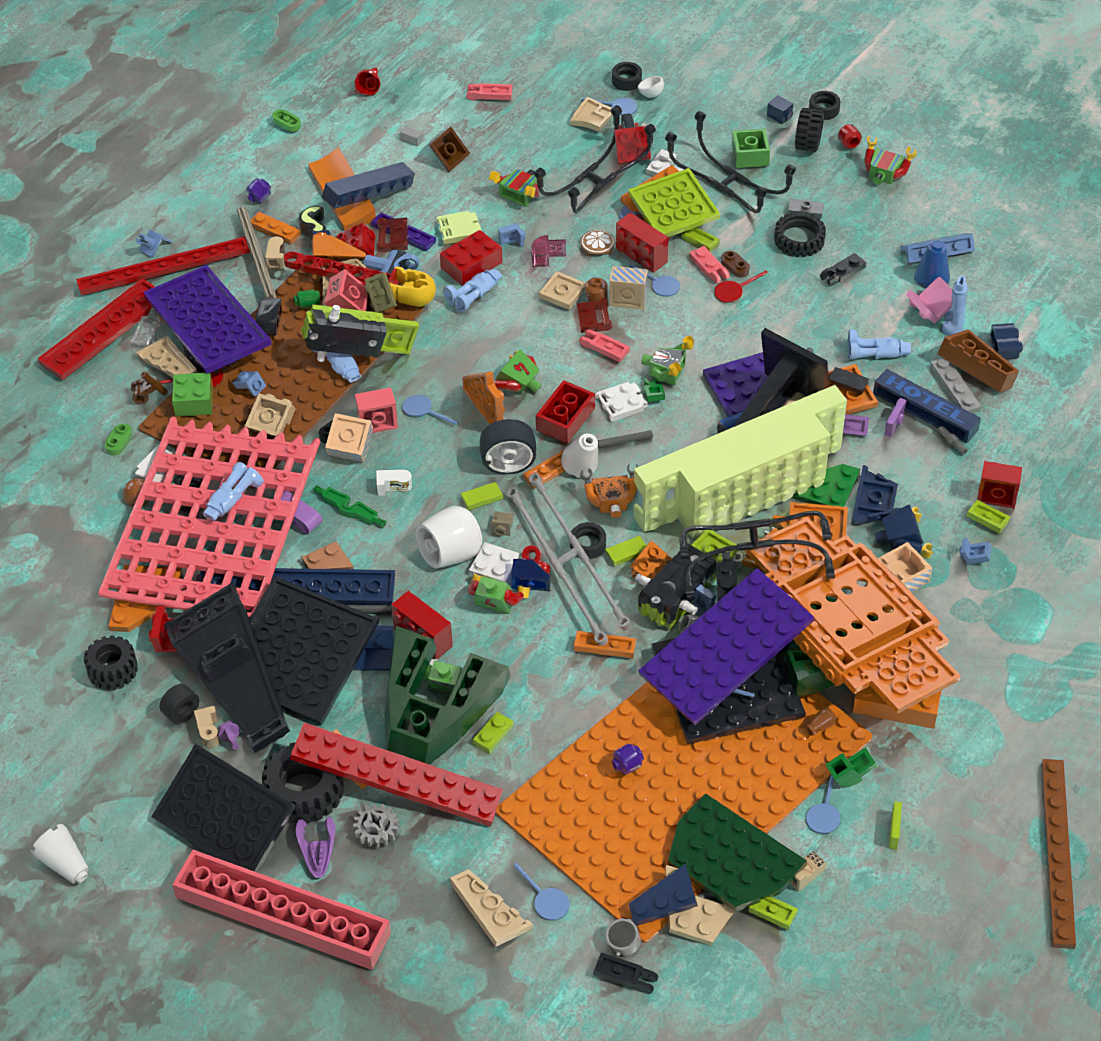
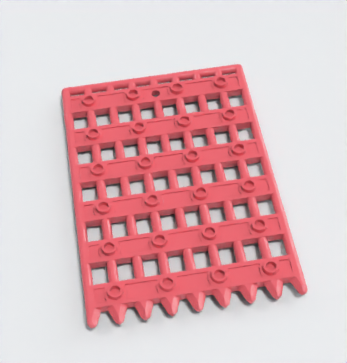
M171 417L100 586L98 595L104 598L188 610L230 584L233 576L244 577L241 587L237 588V591L245 609L252 611L251 613L247 612L250 619L272 580L319 448L320 439L316 438L310 445L303 444L302 437L298 435L292 442H285L284 434L281 432L273 440L267 439L264 429L256 437H250L246 427L236 435L231 434V427L228 424L219 432L213 431V424L211 422H208L202 429H195V421L193 419L182 427L177 425L175 417ZM168 444L178 445L175 454L164 453ZM185 447L196 448L193 457L182 456ZM204 449L214 451L211 460L200 458ZM221 452L232 453L229 462L218 461ZM239 455L250 456L246 465L247 469L252 467L264 480V483L257 488L255 496L244 495L243 492L242 498L228 511L225 523L213 521L209 518L206 520L196 518L200 508L207 509L206 505L210 497L216 492L215 490L207 489L210 480L221 481V486L232 473V467L237 463ZM258 457L268 458L265 468L255 467ZM276 460L286 461L283 471L273 469ZM294 462L304 464L302 473L291 472ZM156 472L167 473L163 483L153 481ZM174 474L185 476L181 485L171 484ZM192 477L203 478L199 488L189 487ZM265 488L276 489L273 499L262 498ZM284 491L294 492L291 502L281 500ZM145 500L155 501L151 511L141 510ZM163 503L173 504L170 514L159 513ZM181 505L192 507L188 517L178 516ZM236 514L247 515L244 525L233 524ZM255 517L265 518L262 528L251 527ZM273 519L284 521L281 531L270 529ZM133 529L143 530L139 541L129 539ZM151 532L162 533L158 543L147 542ZM169 535L180 536L177 546L166 545ZM188 537L199 539L195 549L184 548ZM207 540L217 542L214 552L203 551ZM225 543L236 544L233 555L222 553ZM244 546L255 547L251 558L241 556ZM262 549L274 550L270 561L259 559ZM121 558L131 560L127 570L117 569ZM139 561L150 563L146 573L135 572ZM158 564L168 566L165 576L154 575ZM176 567L187 568L184 579L173 578ZM195 570L206 571L202 582L191 581ZM214 573L225 574L221 585L210 584ZM252 579L263 580L259 591L248 589ZM108 588H109V589L119 590V591H118V592H116V591H110V590H108ZM127 591H128V592L138 593V594H137V595H135V594H129V593H127ZM147 594V595H153V596H157V597L154 598V597H148V596H145V595ZM166 597V598H172V599H176V600L173 601V600H167V599H164V598ZM184 600H185V601H192V602H194V604H192V603H186V602H183V601H184Z

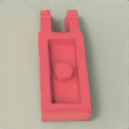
M470 84L467 87L466 97L469 100L475 101L477 99L511 100L513 85Z
M705 246L690 252L689 257L715 284L721 281L718 273L725 280L730 278L728 270L721 265Z
M590 329L585 332L586 337L583 336L579 339L581 346L587 349L590 348L618 362H621L630 352L629 346Z

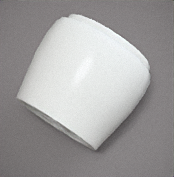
M451 506L436 513L417 526L416 541L425 561L431 567L437 569L459 564L476 556L482 546V534L477 520L470 511L460 506Z

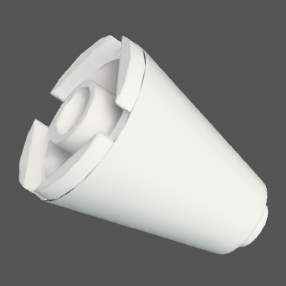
M583 434L564 449L561 463L566 473L580 478L582 470L586 477L589 476L588 468L593 473L598 466V441L594 435Z
M64 824L56 825L58 829L53 831L50 828L38 838L33 845L35 850H31L30 853L34 858L71 883H81L88 877L89 868Z

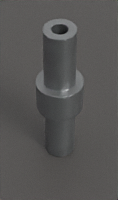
M941 426L938 432L946 439V442L951 447H955L962 455L966 454L968 449L959 442V438L955 434H951L944 426Z

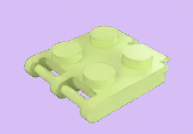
M469 211L436 218V222L440 225L439 231L444 237V244L459 242L474 232L481 230L475 212L469 213Z

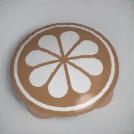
M604 230L589 231L581 238V246L585 250V254L589 256L594 254H611L615 245L614 237Z

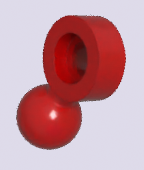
M529 545L523 549V561L528 565L538 566V569L535 568V571H538V576L546 577V573L550 574L551 567L547 562L541 561L542 552L539 548ZM531 553L536 554L534 559H530Z

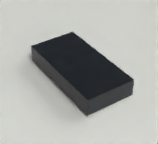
M835 367L829 376V384L860 395L863 394L869 383V378Z

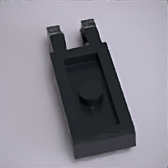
M854 253L830 268L823 270L820 278L822 280L829 278L827 284L833 286L864 269L867 262Z
M605 953L600 954L593 971L595 976L633 989L637 988L639 991L648 994L653 992L654 986L639 980L640 976L644 980L657 982L659 977L657 973L645 969L641 965Z

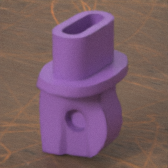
M233 721L221 724L218 727L219 738L223 741H230L233 750L238 749L239 746L235 738L239 735V726L234 724Z

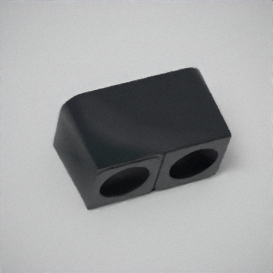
M261 297L256 323L267 335H277L282 314L281 298Z

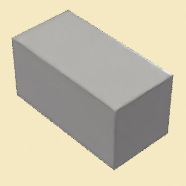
M407 126L400 132L401 140L419 146L424 140L423 132Z

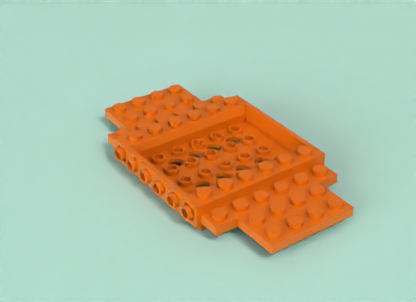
M808 517L760 539H796L820 545L832 558L835 579H827L824 555L819 550L809 546L781 544L773 545V547L745 550L769 579L814 616V621L793 640L836 687L845 683L855 694L871 686L891 709L898 714L960 680L961 675L937 652L949 643V639L938 629L940 624L938 619L926 609L924 604L864 544L859 543L856 545L847 535L834 542L830 540L823 541L822 532ZM857 581L866 582L867 586L861 587L857 584ZM841 589H850L852 594H844ZM826 597H835L837 601L829 602ZM819 604L821 606V609L814 610L810 607V605ZM882 608H891L893 613H885ZM867 615L876 616L878 620L870 621ZM851 624H861L862 628L855 629L851 626ZM844 631L847 636L839 637L835 632Z

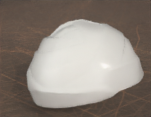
M660 76L646 78L639 83L638 90L647 98L657 97L663 91L664 80Z

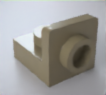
M495 512L491 520V534L510 536L514 514Z

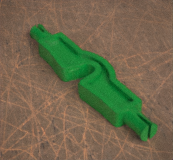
M318 484L313 489L314 492L322 495L323 501L336 507L338 512L346 517L357 518L368 525L375 523L382 528L387 523L386 520L378 517L377 511L360 501L352 506H348L351 499L347 494L331 487L325 489Z

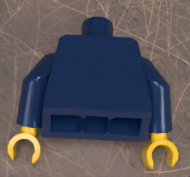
M910 504L903 508H894L882 519L885 529L874 533L878 544L889 540L892 548L896 549L908 542L918 553L921 552L924 558H931L933 551H931L933 546L930 543L922 546L924 542L917 524L921 519L922 513H919L918 507L911 508Z

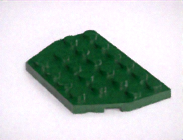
M705 793L678 821L668 858V865L679 869L685 864L690 880L737 912L748 905L757 904L761 899L771 895L773 897L780 895L795 879V876L807 866V860Z

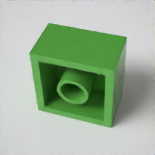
M766 129L732 131L731 146L736 168L769 166L770 147Z
M211 373L173 375L172 402L175 417L212 414L213 384Z

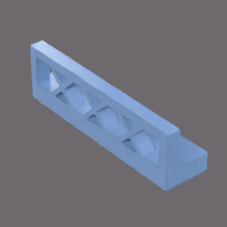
M963 233L900 245L901 251H906L907 263L921 261L928 245L933 241H940L946 245L947 256L975 251L973 233Z

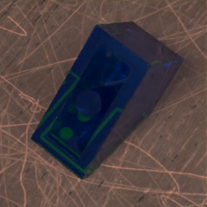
M513 559L511 589H518V586L530 587V590L550 591L551 576L534 560Z

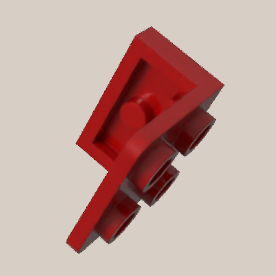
M363 222L339 233L335 237L366 253V256H374L376 236L374 231L369 229Z
M165 606L156 607V612L152 615L153 626L152 630H149L148 639L149 642H152L155 652H177L171 644L164 625L173 619L168 617Z

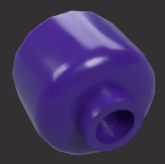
M256 178L246 187L248 193L246 196L252 203L255 201L262 203L271 195V186L265 179Z
M626 744L613 752L611 763L616 771L627 775L642 766L644 756L637 745Z

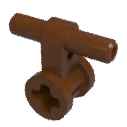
M145 371L140 375L145 381L136 380L131 383L132 401L136 404L146 403L149 399L148 394L155 390L163 396L168 393V390L161 385V382L156 377H151Z

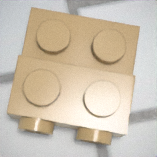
M258 394L245 427L258 433L264 429L268 436L275 438L279 433H283L286 425L290 424L295 407L290 400H279L271 394Z

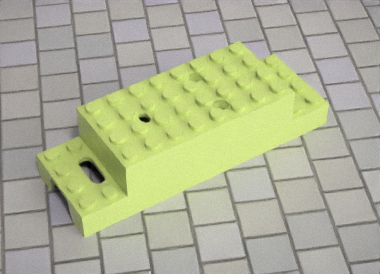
M833 385L635 468L634 482L643 496V509L638 504H635L633 517L644 533L655 530L659 526L671 523L676 519H679L685 529L697 525H729L747 516H753L761 510L769 509L782 501L785 502L792 498L795 493L801 495L811 486L816 488L821 486L826 476L828 454L835 453L841 449L847 399ZM674 488V498L665 501L666 492ZM705 530L691 531L689 535L694 540L699 538Z

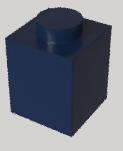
M777 95L768 103L767 116L783 124L793 116V103Z

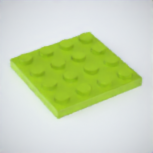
M690 168L628 189V195L647 224L668 237L720 219V212Z

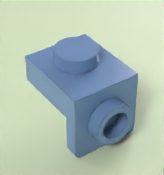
M517 223L498 228V241L500 245L517 241L520 247L524 246L526 235Z
M243 371L233 382L236 389L248 388L252 396H257L266 387L258 371Z
M963 538L962 546H960L959 550L961 557H964L967 564L990 561L992 546L990 542L970 544L967 538Z
M701 584L695 590L692 603L694 607L698 608L695 615L699 617L714 606L716 594Z

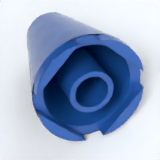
M933 241L928 245L915 272L916 282L919 285L920 283L925 285V288L938 277H941L946 283L950 281L946 245L940 241Z

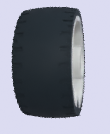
M513 419L500 420L488 425L480 435L482 462L491 472L503 475L519 473L529 468L536 459L537 449L533 430L523 421Z

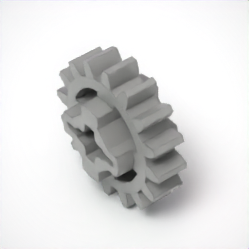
M373 803L372 808L366 805L365 811L359 810L358 817H354L353 830L356 839L360 838L361 844L368 842V847L376 844V847L379 848L380 843L387 846V840L394 841V834L399 833L398 827L400 826L397 813H392L391 807L385 809L384 804L376 807V804Z

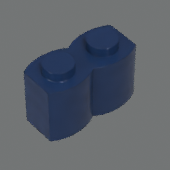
M1014 323L992 324L990 336L994 350L1004 359L1019 358L1023 345L1018 339V328H1015Z

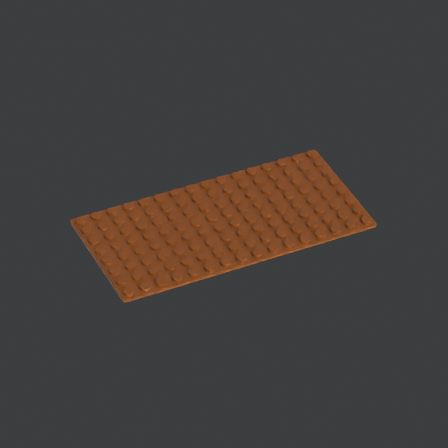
M306 262V263H304V265H312V264H313V263H311V262ZM300 269L295 270L275 290L276 298H281L282 314L277 335H268L272 345L236 360L234 363H231L230 367L225 366L226 369L222 371V382L218 386L213 387L212 414L175 417L172 392L138 426L139 431L161 442L170 418L175 417L177 425L182 427L193 419L195 421V429H202L208 422H211L213 424V431L219 432L228 424L231 427V434L237 435L245 427L257 396H252L248 388L236 389L233 382L243 371H258L266 384V387L259 394H271L279 400H290L295 407L290 424L286 425L283 430L285 442H292L298 435L303 439L358 381L350 383L347 379H343L340 374L332 369L331 363L327 360L326 356L323 362L318 361V352L315 353L307 348L303 334H301V328L305 325L306 312L311 310V308L299 309L294 304L293 296L296 295L297 291L318 290L320 306H323V276L303 272ZM369 295L366 311L374 312L371 308L370 302L372 300ZM396 300L397 306L384 311L383 317L414 321L425 308L424 306L417 307L399 303ZM258 308L250 315L255 322ZM380 351L379 357L384 353V351ZM351 355L359 368L358 372L361 376L378 359L373 356ZM248 430L250 437H256L258 432ZM267 435V439H270V440H273V439H274V437H271V436H268V435ZM168 444V446L174 449L178 447V445ZM185 447L183 453L193 457L196 448ZM204 449L200 458L211 460L214 451ZM221 452L218 461L229 462L232 453ZM239 455L237 462L247 465L250 456ZM258 457L255 467L265 468L268 458ZM281 460L275 461L273 469H275V467L281 462Z

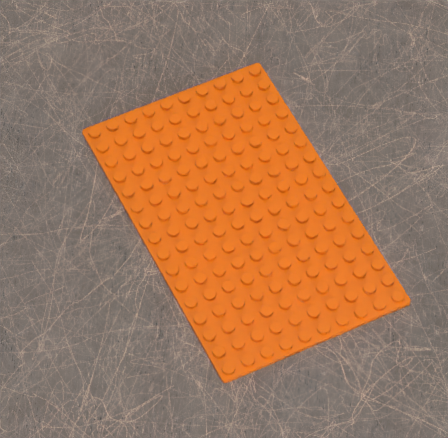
M646 682L500 803L495 814L615 919H631L633 922L629 903L666 878L664 871L666 865H668V858L678 821L705 793L768 834L830 778L831 773L825 765L841 753L850 758L869 743L873 735L820 693L799 696L806 712L804 718L687 745L673 705ZM821 708H830L837 718L834 725L812 736L805 726ZM626 744L637 745L644 756L642 766L627 775L616 771L611 763L613 752ZM691 881L695 896L705 891ZM668 916L637 926L641 941L644 943L648 942L668 924Z

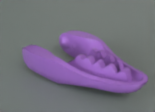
M331 816L327 817L324 822L327 826L326 830H328V838L325 841H306V831L304 830L306 822L303 819H299L296 825V836L306 864L315 878L323 877L329 865L336 828Z

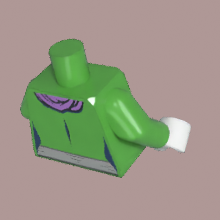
M432 659L425 671L423 680H428V690L451 695L463 668L440 662L438 659Z

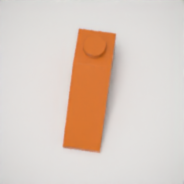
M319 232L312 237V256L329 260H350L357 258L359 261L365 260L366 253L331 235Z

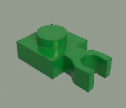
M654 377L652 382L644 378V394L647 402L665 400L662 384H657V379Z

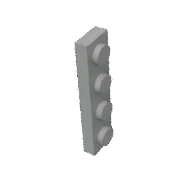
M944 358L931 361V369L955 404L971 413L980 412V403L953 364Z

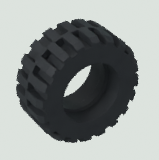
M295 742L289 743L288 747L283 746L279 748L278 753L274 752L269 757L270 761H266L261 777L262 784L296 805L289 818L292 820V823H297L299 819H303L306 823H311V820L316 819L318 821L323 819L325 814L328 816L333 812L332 808H336L339 805L344 793L343 777L291 760L290 756L295 746ZM299 774H313L321 778V781L316 786L305 791H295L285 786L292 777Z

